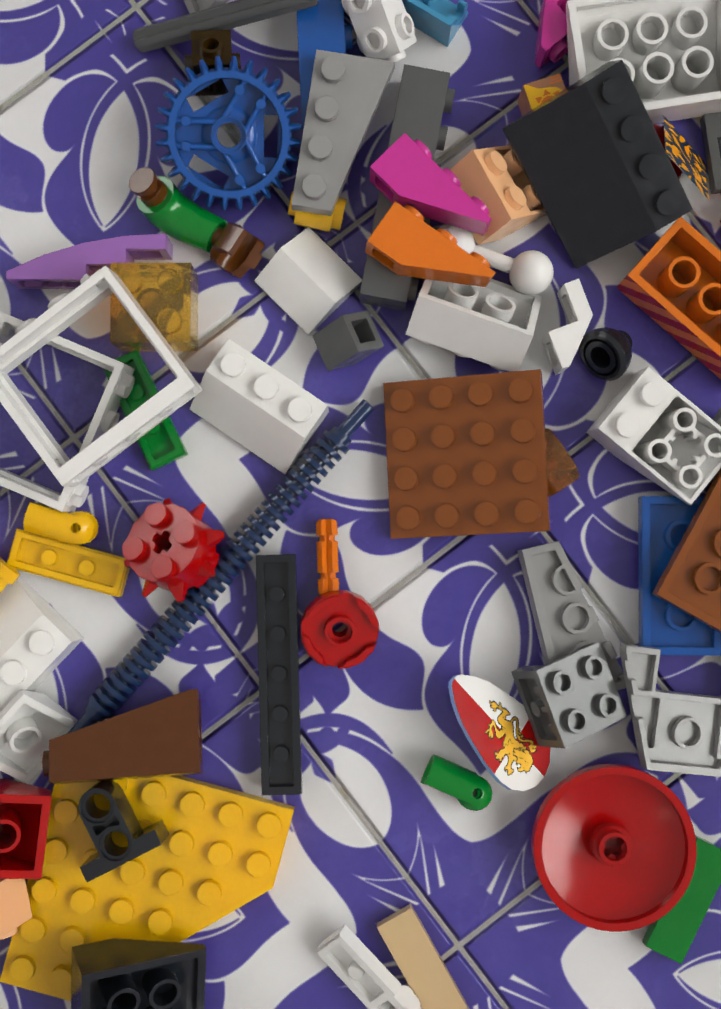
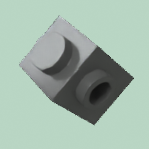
M368 310L342 315L313 335L320 356L328 371L353 366L384 347Z

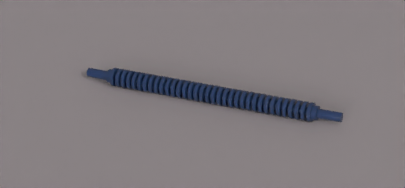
M363 399L338 428L334 426L330 431L325 430L322 433L327 441L325 442L321 438L315 441L320 446V449L318 450L313 445L309 448V451L314 455L310 457L305 453L302 456L307 462L305 465L298 460L295 464L300 469L298 473L294 469H290L288 473L294 478L290 481L284 476L282 479L287 486L285 488L279 484L275 486V489L280 494L276 496L272 491L268 494L273 502L270 504L264 499L261 504L266 508L265 511L257 507L254 512L259 517L256 519L253 515H250L247 518L252 525L249 526L243 522L240 526L245 533L242 534L236 530L233 534L238 541L236 542L232 538L228 539L227 544L231 549L224 545L220 548V551L225 556L219 555L215 576L213 578L210 577L199 588L194 586L189 588L187 592L190 595L186 594L185 600L182 601L183 603L176 600L173 601L171 605L175 610L168 607L164 612L166 616L161 615L157 619L160 625L154 623L150 627L153 632L147 631L143 635L145 639L141 638L137 642L138 647L134 646L130 650V654H126L123 658L124 662L118 663L116 666L117 670L110 672V678L106 677L102 681V685L95 689V693L88 697L89 703L85 707L86 713L68 733L98 723V721H104L106 718H112L116 714V710H120L123 703H126L130 698L129 694L133 695L137 690L136 687H140L143 684V679H147L151 675L150 671H154L158 667L156 662L160 664L165 659L163 655L167 656L171 652L170 647L174 648L178 644L175 638L181 640L185 636L182 630L189 632L192 628L189 622L194 625L199 619L194 613L202 617L206 612L202 606L207 609L212 606V602L208 597L214 601L220 597L215 589L220 593L226 590L222 581L227 585L233 582L228 575L231 574L236 578L240 574L235 567L237 566L243 570L247 566L242 561L243 558L251 562L253 556L249 553L250 550L256 555L258 554L260 549L255 544L259 543L263 547L266 545L267 541L262 536L265 535L269 539L274 536L269 528L272 527L276 531L281 528L276 523V520L279 519L282 523H285L288 519L283 515L284 511L291 516L294 511L289 506L293 504L298 508L301 505L296 498L300 496L305 501L308 497L303 490L306 488L312 493L315 489L310 482L314 481L317 485L320 484L321 480L316 475L318 473L323 477L328 475V472L323 467L326 465L331 470L335 467V464L330 459L333 458L339 462L342 457L337 453L338 450L343 454L349 451L347 446L352 442L350 437L375 410L366 400Z

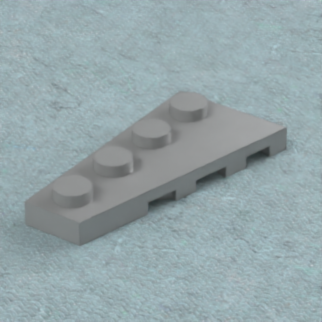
M316 49L291 203L292 210L332 215L350 174L357 152L360 150L366 137L369 124L381 102L385 87L394 72L395 62Z
M556 541L518 550L545 665L591 643H600L617 690L626 688L624 673L616 659L618 655L611 642L606 640L597 622L599 618L593 607L589 606L581 591L582 585L560 542Z

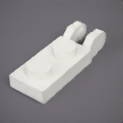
M346 924L324 939L316 949L321 959L368 1009H422L420 1007L421 1003L417 995H414L413 990L409 986L401 985Z

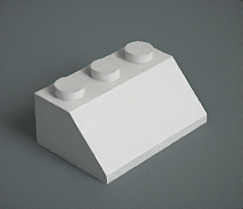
M425 279L405 335L416 338L423 344H433L450 350L457 356L472 358L489 364L492 368L499 371H519L534 335L542 296L522 294L513 286L491 279L486 287Z
M229 338L205 371L200 383L203 391L194 397L190 407L192 412L285 475L329 413L327 404Z

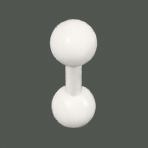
M448 224L439 227L452 234L458 242L457 245L469 254L476 252L488 260L491 265L490 267L509 273L512 286L522 294L537 295L545 291L552 282L554 275L553 265L550 259L542 252L529 250L512 258L476 245L474 236L470 231Z

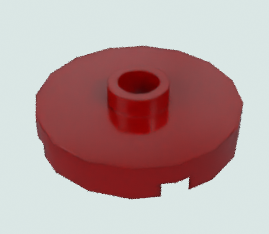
M348 590L329 591L317 596L306 607L301 619V641L307 654L318 664L326 667L328 665L338 667V669L350 668L362 663L374 651L377 644L379 622L372 605L361 595ZM339 622L346 625L342 632H335L332 629Z

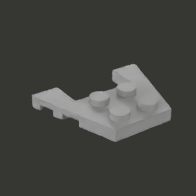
M620 643L619 650L640 766L651 771L721 777V697L656 690L661 649Z

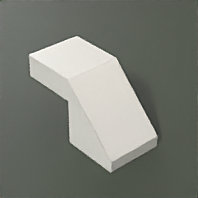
M579 279L565 283L557 293L568 325L549 331L542 339L555 375L563 373L571 365L593 317Z

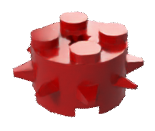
M168 498L163 501V504L157 502L148 505L144 513L133 524L127 539L122 545L123 556L126 558L124 566L131 568L140 578L145 580L141 594L145 598L157 587L170 591L177 602H182L185 600L189 588L193 586L199 588L210 577L213 578L215 576V568L219 561L216 545L225 538L224 531L213 530L202 520L206 506L205 503L201 502L194 509L188 511L183 507L174 505L172 500Z

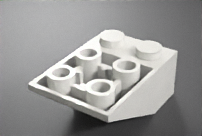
M649 366L632 375L586 432L615 457L688 505H692L721 469V426Z

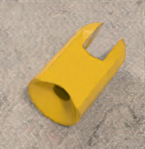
M39 502L29 503L23 522V528L26 532L67 544L77 545L86 544L95 539L99 527L97 519L88 512H61Z

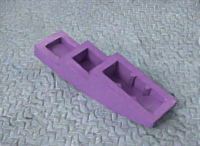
M166 234L129 235L85 242L44 254L6 271V279L18 289H75L81 285L80 280L86 273L91 276L105 265L117 275H134V260H173V245Z

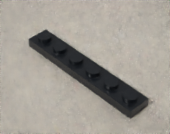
M296 554L256 555L262 796L302 794L303 788Z

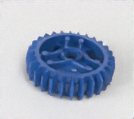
M215 56V68L209 70L208 65L201 59L199 60L201 73L196 75L193 70L186 67L185 73L189 81L184 83L177 78L172 80L175 87L179 90L176 95L164 91L163 96L171 103L170 107H157V112L167 117L166 123L154 124L155 129L165 132L166 138L155 142L156 146L168 148V153L162 156L160 161L162 163L173 162L174 167L170 170L168 176L171 178L180 174L183 177L178 187L180 190L185 189L189 185L194 187L191 199L196 200L201 193L206 194L207 207L212 205L215 198L221 199V208L225 211L229 200H235L238 210H242L244 198H248L253 207L257 206L256 194L261 192L266 199H271L268 188L271 184L280 190L283 188L278 176L280 174L289 177L293 175L291 170L285 165L287 161L298 162L299 157L290 152L291 147L301 146V140L292 137V132L301 129L302 124L290 123L289 118L298 112V108L285 107L284 103L289 99L291 93L277 94L275 90L278 88L281 80L277 78L268 84L265 81L268 71L266 67L258 75L252 73L253 61L250 59L243 70L238 68L236 56H232L229 67H223L220 56ZM222 79L229 92L193 111L187 98ZM264 115H278L277 157L264 156ZM224 123L235 124L241 132V139L234 147L223 146L217 138L218 128ZM194 155L229 176L223 187L189 167V163Z

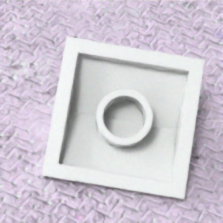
M309 227L282 246L254 280L308 336L362 284V279Z
M22 689L0 712V771L28 784L42 769L43 752L49 750V740L67 734L78 720L46 694Z

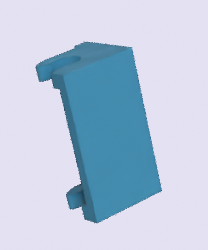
M402 0L406 12L413 20L414 27L446 47L449 46L468 15V3L464 0H459L458 5L449 0Z

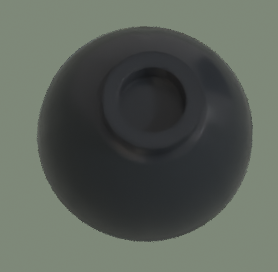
M608 327L594 329L585 334L580 343L581 360L587 370L595 377L605 381L616 380L626 372L631 363L632 339L625 331Z

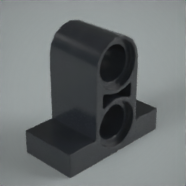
M113 780L97 782L79 800L78 810L80 817L97 849V853L91 855L80 866L86 882L162 845L169 835L162 819L142 829L123 789ZM94 794L106 796L110 802V810L99 809L95 805ZM119 831L125 834L128 839V846L120 847L116 845L112 840V832Z

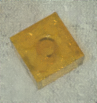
M111 263V270L120 277L174 351H198V274L192 264ZM112 293L110 342L120 351H133L135 349L139 351H156L114 293Z

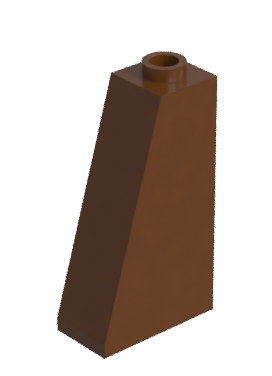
M189 689L49 740V750L43 752L42 758L44 776L49 775V783L69 784L203 774L201 693L198 689Z

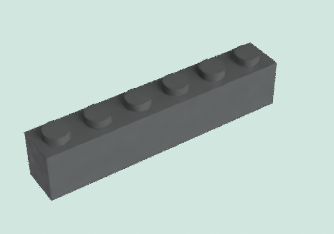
M404 64L388 148L406 133L413 141L418 139L428 147L433 161L436 150L444 151L448 127L442 126L441 121L443 112L451 114L455 89L448 88L449 72ZM380 191L371 234L393 205ZM424 217V222L429 225L430 219ZM367 254L360 289V303L405 311L407 300L415 301L419 278L396 275Z

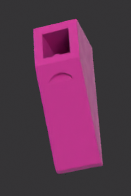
M404 133L370 166V182L392 204L396 201L403 207L410 205L426 218L473 233L484 235L487 232L491 218L488 216L489 210L486 205L475 196L470 198L460 188L461 183L457 176L448 168L442 170L432 160V154L428 147L420 140L416 139L413 141Z

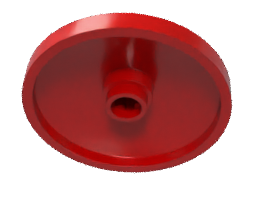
M599 764L583 768L567 776L550 791L541 804L534 821L531 837L534 867L541 884L551 900L573 920L587 927L602 931H631L659 920L683 897L695 869L696 837L693 824L684 805L673 791L660 780L643 770L628 765Z

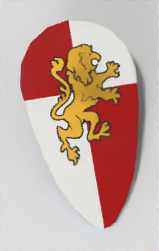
M462 674L453 676L448 686L451 704L460 727L482 764L496 782L508 790L526 791L536 787L547 772L550 764L551 747L538 746L524 705L486 680Z

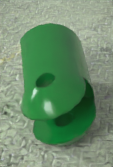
M435 754L430 758L420 782L458 799L459 803L469 810H483L492 799V788L487 780L477 775L476 772Z

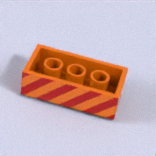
M680 217L616 288L721 379V251L686 220Z

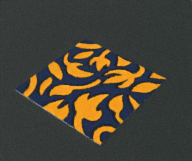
M663 115L667 155L709 200L705 162Z

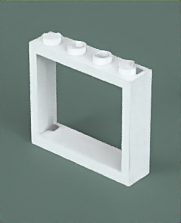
M106 265L91 276L86 273L80 280L81 285L69 294L63 293L55 297L48 304L47 311L38 318H30L21 323L15 330L16 335L7 342L0 343V402L59 483L65 487L78 486L203 391L120 277ZM114 293L175 375L176 379L73 458L69 459L7 374Z
M0 311V343H5L16 335V328L24 321ZM57 335L47 345L112 372L79 450L81 452L118 423L120 415L117 413L121 397L127 398L134 385L135 378L132 376L134 368ZM0 467V486L61 512H75L77 507L79 508L83 505L89 493V486L86 485L89 477L76 487L64 486L62 493H59Z

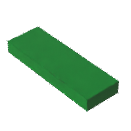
M138 349L115 359L134 368L132 376H134L135 381L132 391L127 398L121 397L120 406L125 416H128L159 392ZM104 369V372L109 380L112 372ZM168 416L137 440L151 471L158 470L189 455L171 416Z
M695 835L697 845L695 869L687 890L679 902L666 915L649 925L642 940L646 947L679 964H682L721 884V848Z

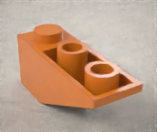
M396 201L367 240L365 253L396 275L486 287L496 273L490 269V263L483 256L476 252L469 254L457 245L456 238L448 231L441 228L435 230L424 222V216L417 209L410 205L403 207Z

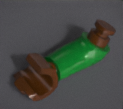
M140 168L131 175L129 188L137 195V206L147 220L156 228L185 244L210 253L211 261L236 278L241 279L249 269L256 268L263 257L260 253L265 246V243L259 238L247 232L241 225L232 222L227 223L226 220L194 203L180 192L168 177L156 176L150 168Z

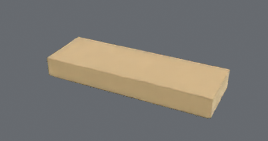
M411 903L377 922V929L409 987L413 990L414 995H417L422 1009H470Z

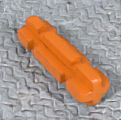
M319 519L316 522V536H319V541L316 542L317 573H320V579H317L319 595L339 590V578H336L339 566L338 541H335V535H338L335 519Z

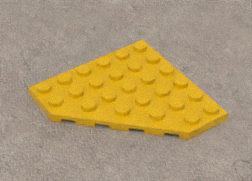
M182 775L113 780L123 789L142 829L162 819L169 835L162 845L86 882L80 866L91 855L97 853V849L80 817L78 806L82 795L97 782L54 784L42 879H28L26 884L33 918L18 926V932L12 936L0 982L71 1001L73 946L113 938L182 942L274 887L295 806ZM94 794L95 805L101 810H110L108 798L102 794ZM119 831L112 832V840L116 845L120 847L128 846V839L125 834Z

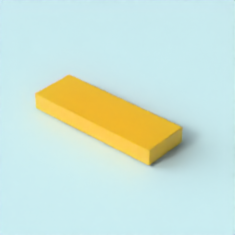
M19 528L16 529L7 563L15 569L116 597H122L130 568L124 566L125 557L82 545L67 544L32 534Z

